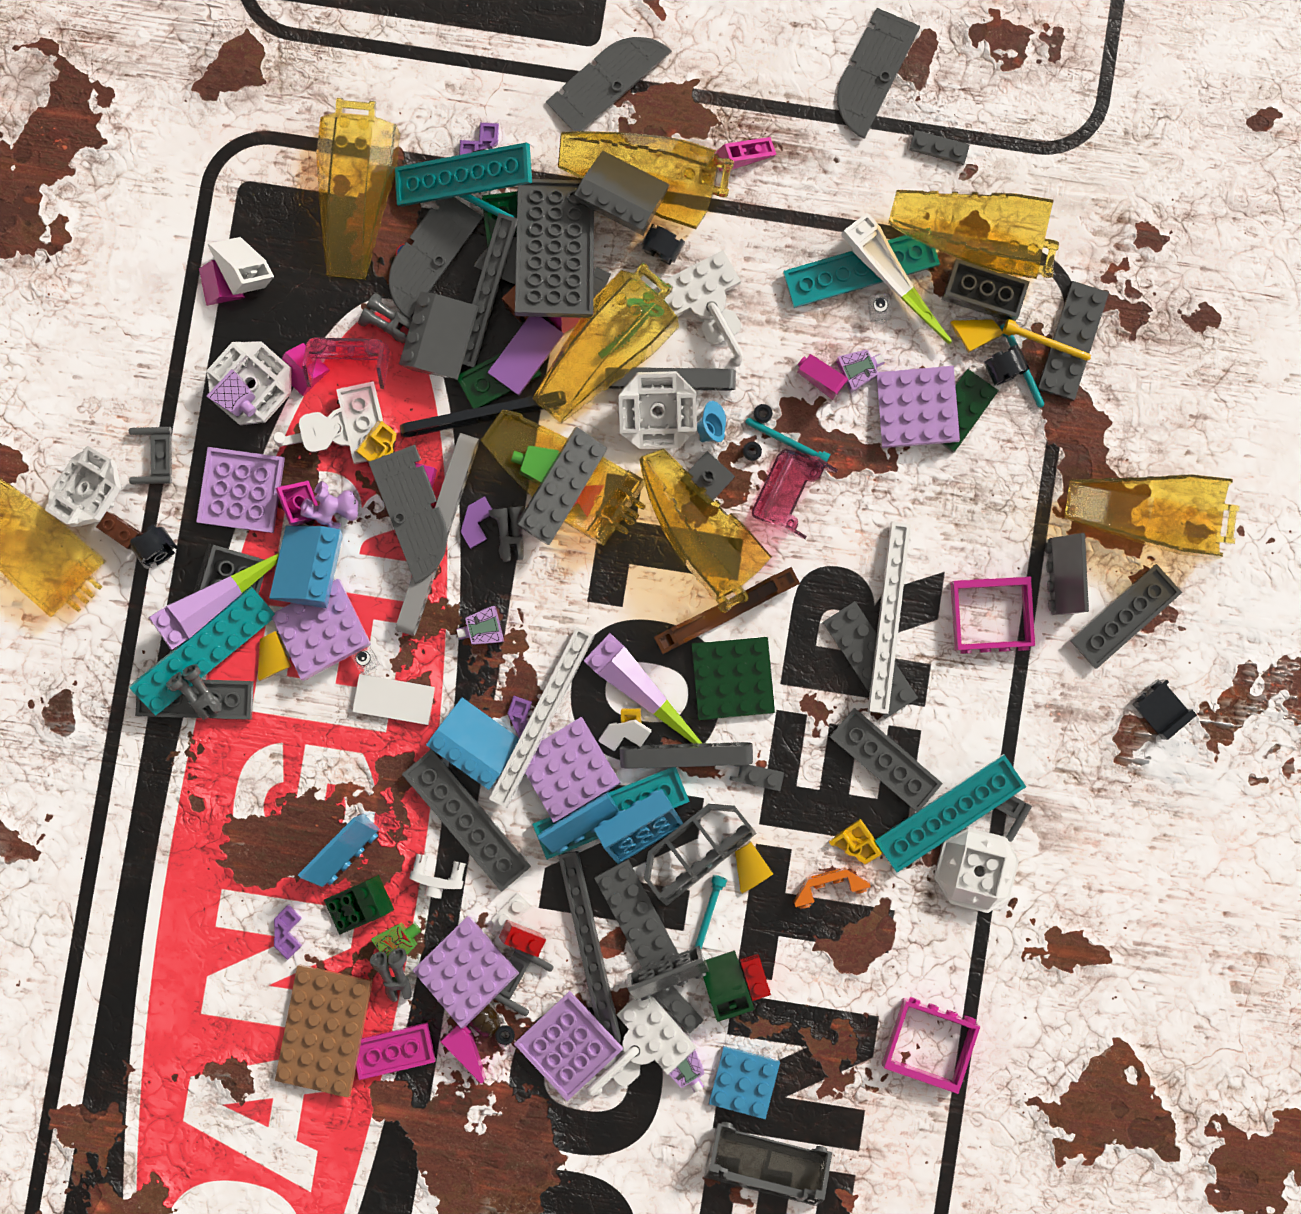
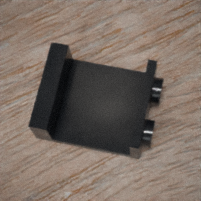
M1157 679L1150 685L1151 688L1146 693L1143 691L1135 697L1136 701L1132 705L1161 739L1169 740L1195 718L1197 714L1193 709H1187L1167 686L1169 683L1167 679Z

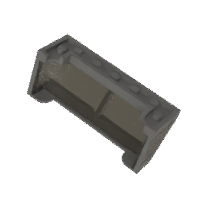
M722 1122L721 1124L718 1123L715 1128L704 1178L818 1206L825 1200L832 1152L827 1151V1148L823 1146H816V1149L810 1150L739 1132L733 1128V1124Z

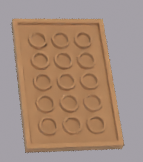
M301 964L297 965L275 1081L347 1098L351 1096L373 980Z

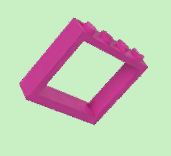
M1031 577L958 580L950 582L955 650H960V654L972 653L973 649H979L980 653L991 652V648H999V652L1010 651V647H1018V651L1030 650L1029 646H1035ZM1021 586L1025 641L962 644L958 589Z
M914 997L909 999L903 998L882 1066L884 1069L959 1094L980 1030L976 1019L969 1016L961 1018L957 1016L958 1013L948 1009L946 1012L941 1011L939 1006L928 1003V1005L921 1004V1000ZM908 1007L969 1027L952 1080L892 1060Z

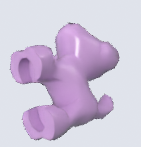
M320 481L314 490L317 493L314 498L320 501V504L314 506V503L306 498L301 505L302 516L315 519L321 525H327L335 529L341 527V523L331 520L335 513L349 521L356 520L358 516L359 503L354 493L350 490H344L338 497H334L329 494V486L323 481Z

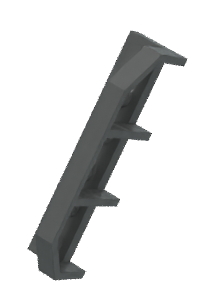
M708 803L648 851L644 879L658 899L667 906L757 833L735 805ZM711 810L735 812L744 825L738 827L736 833L731 837L723 839L721 845L717 846L698 821ZM695 824L714 849L708 851L706 857L701 861L693 863L690 869L671 842ZM668 845L687 872L678 875L675 882L663 887L659 892L651 881L654 856Z

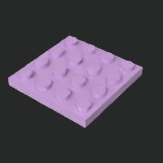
M954 366L878 372L877 387L882 448L960 441Z
M208 447L196 522L274 533L279 501L276 488L281 487L285 458Z
M340 579L333 581L327 609L291 603L274 612L275 615L272 617L302 681L371 645Z
M582 717L542 740L525 772L554 823L621 784Z
M467 916L412 970L460 1028H465L519 974L470 916Z
M571 991L566 993L514 1043L566 1101L573 1097L623 1050V1047Z

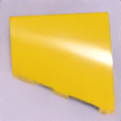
M992 319L953 320L950 322L958 338L960 337L968 353L982 345L988 344L1003 334L1000 327Z
M377 421L355 452L368 462L393 453V443L396 440L397 433L383 421Z
M274 631L260 639L259 681L292 667L278 631Z
M861 819L851 824L829 841L830 845L837 846L844 850V853L856 857L858 861L865 865L882 854L874 837Z
M751 841L735 851L742 894L773 875Z

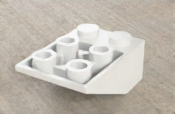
M241 237L208 243V247L233 295L265 288L274 278L266 260Z

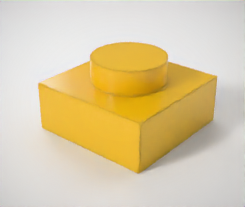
M621 709V723L630 720H637L641 723V709Z

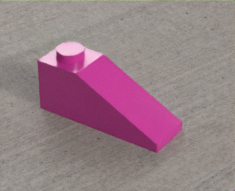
M771 137L727 143L714 153L719 171L736 169L777 155Z
M457 1024L443 1037L441 1043L482 1084L485 1081L486 1075L474 1037L471 1034L472 1030L468 1025L465 1028H460Z

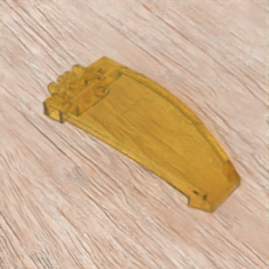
M502 409L481 441L510 477L527 494L533 497L539 484L519 474L521 465L511 462L514 450L525 454L528 446L554 449L560 452L568 438L524 418L521 413ZM602 457L564 523L602 546L615 529L627 535L629 531L619 523L623 520L630 525H634L635 521L626 515L628 514L638 519L639 514L630 509L632 504L642 510L646 507L641 501L636 499L645 486L644 479Z
M0 477V571L49 617H54L66 603L77 612H80V606L72 598L76 595L83 603L87 604L89 602V599L80 592V589L90 598L95 596L85 586L88 581L99 590L103 588L93 576L107 561L59 519L45 511V508Z

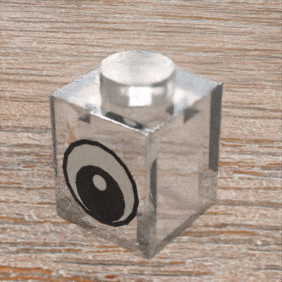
M889 294L870 295L868 299L870 322H875V324L887 323L892 316Z
M371 646L351 655L360 674L366 673L370 675L377 671L376 667L381 665Z

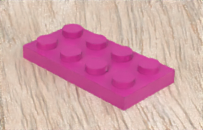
M428 1023L362 1038L356 1064L359 1080L436 1062Z

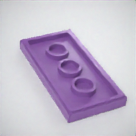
M529 316L490 368L488 374L519 396L559 343L564 333L542 317Z

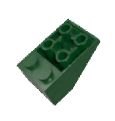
M379 875L324 899L339 935L394 911V907Z
M735 950L706 959L709 972H706L703 979L717 1022L753 1011L754 1006Z

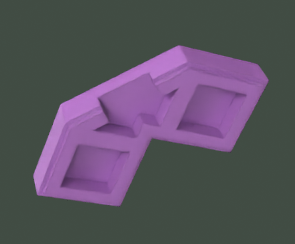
M480 122L479 141L460 140L459 155L472 153L480 149L495 148L499 141V123Z
M486 497L470 504L466 511L461 533L470 549L487 540L478 524L490 517L488 510H492Z
M513 696L507 714L520 739L528 723L526 719L532 702Z
M287 905L274 918V947L287 960L302 946L289 932L302 919L290 905Z

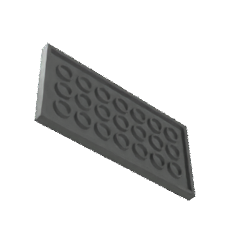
M532 179L531 184L518 186L515 316L593 318L594 211L575 200L574 194L582 180Z

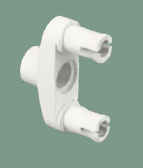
M416 854L414 868L410 872L409 878L426 885L425 896L441 899L443 889H462L465 863L454 861L451 878L446 880L426 876L424 871L428 856Z

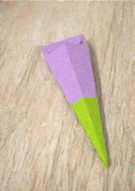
M279 553L173 602L148 618L172 650L187 639H190L278 562Z
M611 633L583 660L599 676L693 744L702 743L628 650Z

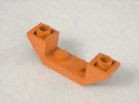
M843 867L807 877L793 902L795 907L800 909L808 908L811 906L810 903H814L811 887L814 886V889L825 887V883L831 881L833 884L841 883L846 877L850 891L856 894L866 892V888L871 886L868 881Z

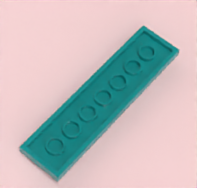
M527 142L395 167L397 205L402 207L531 184L530 144Z
M929 228L887 240L906 275L940 265ZM853 251L783 271L793 308L883 283Z
M251 586L190 639L177 646L129 685V688L156 716L183 694L180 690L170 691L166 687V683L178 672L183 673L186 667L197 664L201 670L199 676L202 678L272 621V617L275 615L274 611ZM186 680L189 686L191 687L193 684L190 681Z
M1003 754L876 838L875 842L896 873H898L1026 788V785Z
M676 767L667 768L609 792L619 811L629 809L634 802L642 801L651 792L661 789L673 808L690 802ZM549 816L532 825L538 837L543 830L555 823ZM591 831L583 834L584 839L577 843H574V841L568 843V848L559 854L557 851L552 853L540 840L539 842L546 860L599 838L596 832L591 833Z

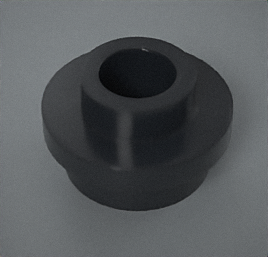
M760 404L754 409L753 415L757 422L767 423L771 420L773 412L770 406ZM760 411H765V412H766V416H765V417H761V416L759 415V412H760Z
M749 442L743 448V455L749 461L759 459L762 454V448L756 442ZM749 449H755L756 454L751 455Z
M502 1025L496 1031L495 1037L498 1043L508 1045L514 1040L515 1032L512 1027ZM502 1032H508L509 1036L504 1038Z

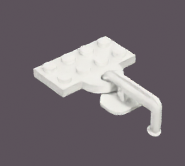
M724 250L656 284L673 318L691 310L696 316L704 319L701 330L706 340L711 344H719L726 341L734 355L732 362L735 365L742 364V351L734 338V335L738 334L741 330V322L734 311L724 309L726 307L725 292L740 285L741 280Z
M374 381L336 389L340 404L339 409L334 410L328 417L320 412L303 415L299 420L301 433L284 436L283 433L277 432L273 436L275 444L278 447L303 442L304 447L308 451L317 452L326 450L333 441L340 446H350L354 464L367 462L355 450L376 422L383 421Z
M653 996L643 1001L641 999L635 1000L634 998L616 1014L629 1029L624 1036L623 1050L604 1067L607 1071L587 1088L586 1093L589 1096L601 1095L602 1087L612 1078L619 1085L628 1086L640 1075V1065L650 1064L654 1060L669 1075L697 1047Z

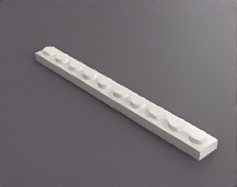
M894 521L890 523L868 712L889 713L911 524Z
M576 627L489 800L508 808L594 638V634Z

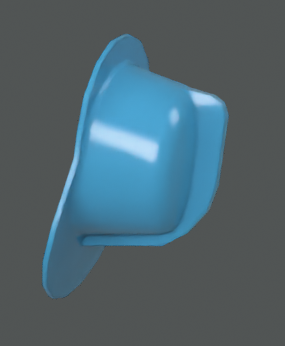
M709 401L705 405L703 417L697 422L700 442H722L725 436L726 415L718 402Z

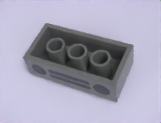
M956 258L952 264L941 300L1006 321L1008 319L1016 321L1019 318L1030 281Z

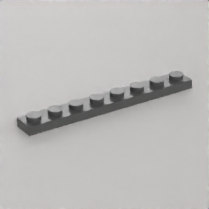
M501 213L497 217L472 303L479 308L462 363L471 367L476 366L518 223L517 218Z

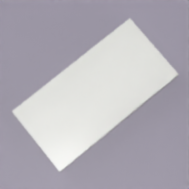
M359 674L352 712L429 725L435 687Z

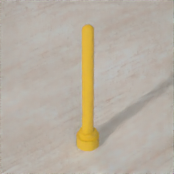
M1008 319L1004 325L1002 333L1011 336L1016 334L1085 361L1091 359L1089 353L1020 328L1013 320Z

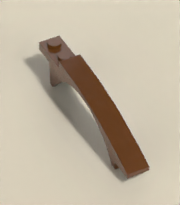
M791 566L734 597L675 625L654 638L662 654L799 585L800 582Z

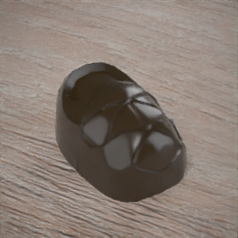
M488 1004L468 1025L483 1037L489 1038L500 1027L501 1019L492 1006Z

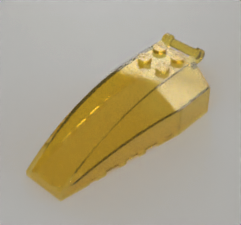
M337 97L336 112L320 117L316 159L323 245L328 276L366 279L372 251L376 244L377 233L381 226L382 215L386 208V201L394 180L400 132L396 124L376 117V101H369V103L348 101ZM343 109L368 110L369 113L368 115L343 113Z
M570 131L562 132L560 135L558 168L580 179L584 178L603 150L670 184L655 213L656 216L697 229L706 216L712 196L716 195L725 198L729 194L728 183L734 161L729 158H720L716 150L678 138L647 134ZM718 167L723 168L720 187L715 186Z
M896 190L888 224L912 239L938 251L998 273L1037 279L1038 274L1044 278L1053 277L1055 254L1060 244L1056 240L1045 238L1053 199L1017 193L978 195V192L958 194L957 191H952L951 194L939 193V191ZM1043 248L1048 249L1045 266L1040 265Z
M642 263L635 273L621 270L593 299V316L580 318L549 368L533 400L562 424L582 409V406L594 400L595 396L603 390H607L611 384L623 378L627 372L651 357L679 328L677 315L664 300L672 291L673 286L662 281L649 270V266L645 263ZM644 275L659 287L661 291L657 293L640 278Z
M664 448L641 456L639 459L641 472L652 508L662 530L680 559L696 577V580L704 586L709 595L716 600L721 612L726 613L738 603L742 604L748 601V594L741 586L754 577L772 556L732 513L728 515L720 507L721 503L718 500H712L706 494L707 489L704 486L700 488L692 480L693 476ZM734 592L736 594L735 597L729 600L725 597Z
M1189 474L1156 477L1076 479L1069 481L1064 519L1179 555L1220 559L1223 557V553L1220 552V543L1235 544V524L1240 506L1225 504L1228 487L1233 483V479ZM1224 511H1229L1225 537L1221 536Z

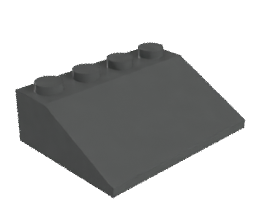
M602 150L582 179L574 196L576 202L644 236L670 184Z
M420 291L399 364L411 371L458 380L479 307L442 295Z
M1085 533L1048 539V542L1045 544V552L1049 558V561L1046 563V571L1050 577V581L1047 582V590L1050 592L1051 600L1048 601V609L1051 611V615H1073L1089 612Z
M208 543L193 593L265 559ZM264 575L251 585L258 594Z
M700 945L627 974L628 990L635 1000L641 999L643 1001L652 997L653 993L658 991L659 993H664L670 990V987L673 985H684L688 982V979L704 977L706 972H709Z

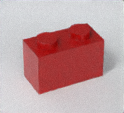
M506 920L499 935L503 944L539 957L546 942V938L540 932Z
M759 954L740 959L752 1001L770 996V989Z

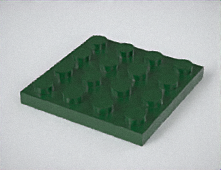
M768 637L692 643L698 720L775 713Z

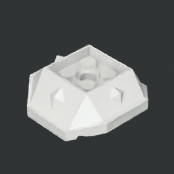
M232 342L207 370L209 393L231 369L243 379L247 386L251 380H255V386L250 389L255 395V399L251 404L256 407V412L252 416L248 417L242 412L237 417L219 406L239 425L266 422L291 394V367L262 342Z
M676 371L637 372L618 395L620 434L639 449L679 448L697 432L696 391ZM655 406H660L663 408V411L661 413H655L653 411V408Z
M90 446L85 447L82 452L71 458L51 488L45 511L72 528L99 523L107 510L114 507V500L122 489L116 462Z
M967 827L942 843L934 879L949 903L989 913L1010 898L1019 859L1007 837ZM981 865L983 868L982 873L975 875V867Z

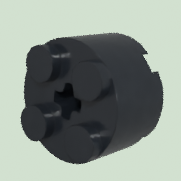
M651 224L641 245L646 254L652 257L656 254L661 259L660 261L670 266L671 263H675L685 241L683 239L679 241L675 239L677 235L658 225L655 227L654 224Z
M1018 344L1008 348V351L1004 353L1003 351L997 352L992 355V358L984 361L985 367L995 386L1014 379L1015 376L1022 375L1030 369Z
M155 525L147 527L145 533L134 537L129 542L131 550L146 569L152 568L151 564L156 563L158 566L174 555L173 549L178 548L165 528L156 527Z

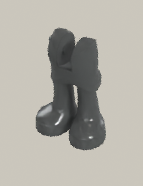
M374 293L367 303V308L384 315L392 321L388 323L365 308L360 315L358 324L364 327L368 324L375 325L390 334L396 341L405 343L407 335L400 330L402 326L409 329L412 320L398 311L394 312L382 303L381 296Z
M524 506L488 510L489 516L496 519L498 523L500 558L503 562H509L511 559L510 547L514 546L516 560H523V534H521V527L516 525L524 512ZM508 515L511 520L512 536H509Z
M193 664L186 667L183 673L178 672L166 683V687L170 691L180 690L187 698V703L197 715L206 720L210 718L206 706L209 705L214 713H218L222 710V704L211 693L209 688L204 685L199 676L201 670L198 665ZM186 680L193 684L199 692L198 695L194 693Z
M403 948L394 949L390 953L389 959L384 952H377L370 958L371 966L381 975L385 986V993L392 1002L398 1001L397 990H401L404 1000L412 997L409 979L403 970V965L407 960V954ZM388 962L394 972L395 977H392L390 974Z

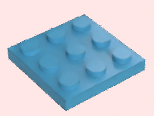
M723 1046L709 1104L766 1119L780 1061Z

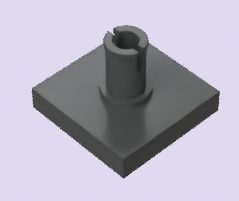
M706 451L681 480L710 505L735 476Z

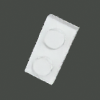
M518 892L491 921L502 931L506 920L516 923L532 904Z

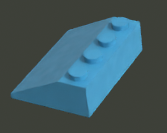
M286 526L269 598L327 609L343 539L341 529L324 526Z
M462 697L435 731L426 746L490 790L501 776L519 741V737Z
M661 789L651 792L642 801L634 802L629 809L617 812L615 817L610 820L600 822L598 827L594 828V831L604 849L617 864H620L671 834L683 822Z
M606 792L543 830L538 835V838L552 853L557 851L559 854L568 848V843L581 841L585 838L583 834L588 831L594 833V828L598 827L600 822L615 817L619 809L609 792Z
M364 813L354 817L298 876L321 887L327 884L330 886L338 878L336 874L340 870L344 872L352 864L350 860L354 856L358 858L364 852L363 846L367 842L371 844L379 836L377 832L380 829Z

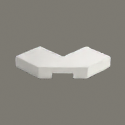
M630 720L619 724L612 723L607 726L599 738V742L615 751L625 737L641 747L651 733V729L637 720Z

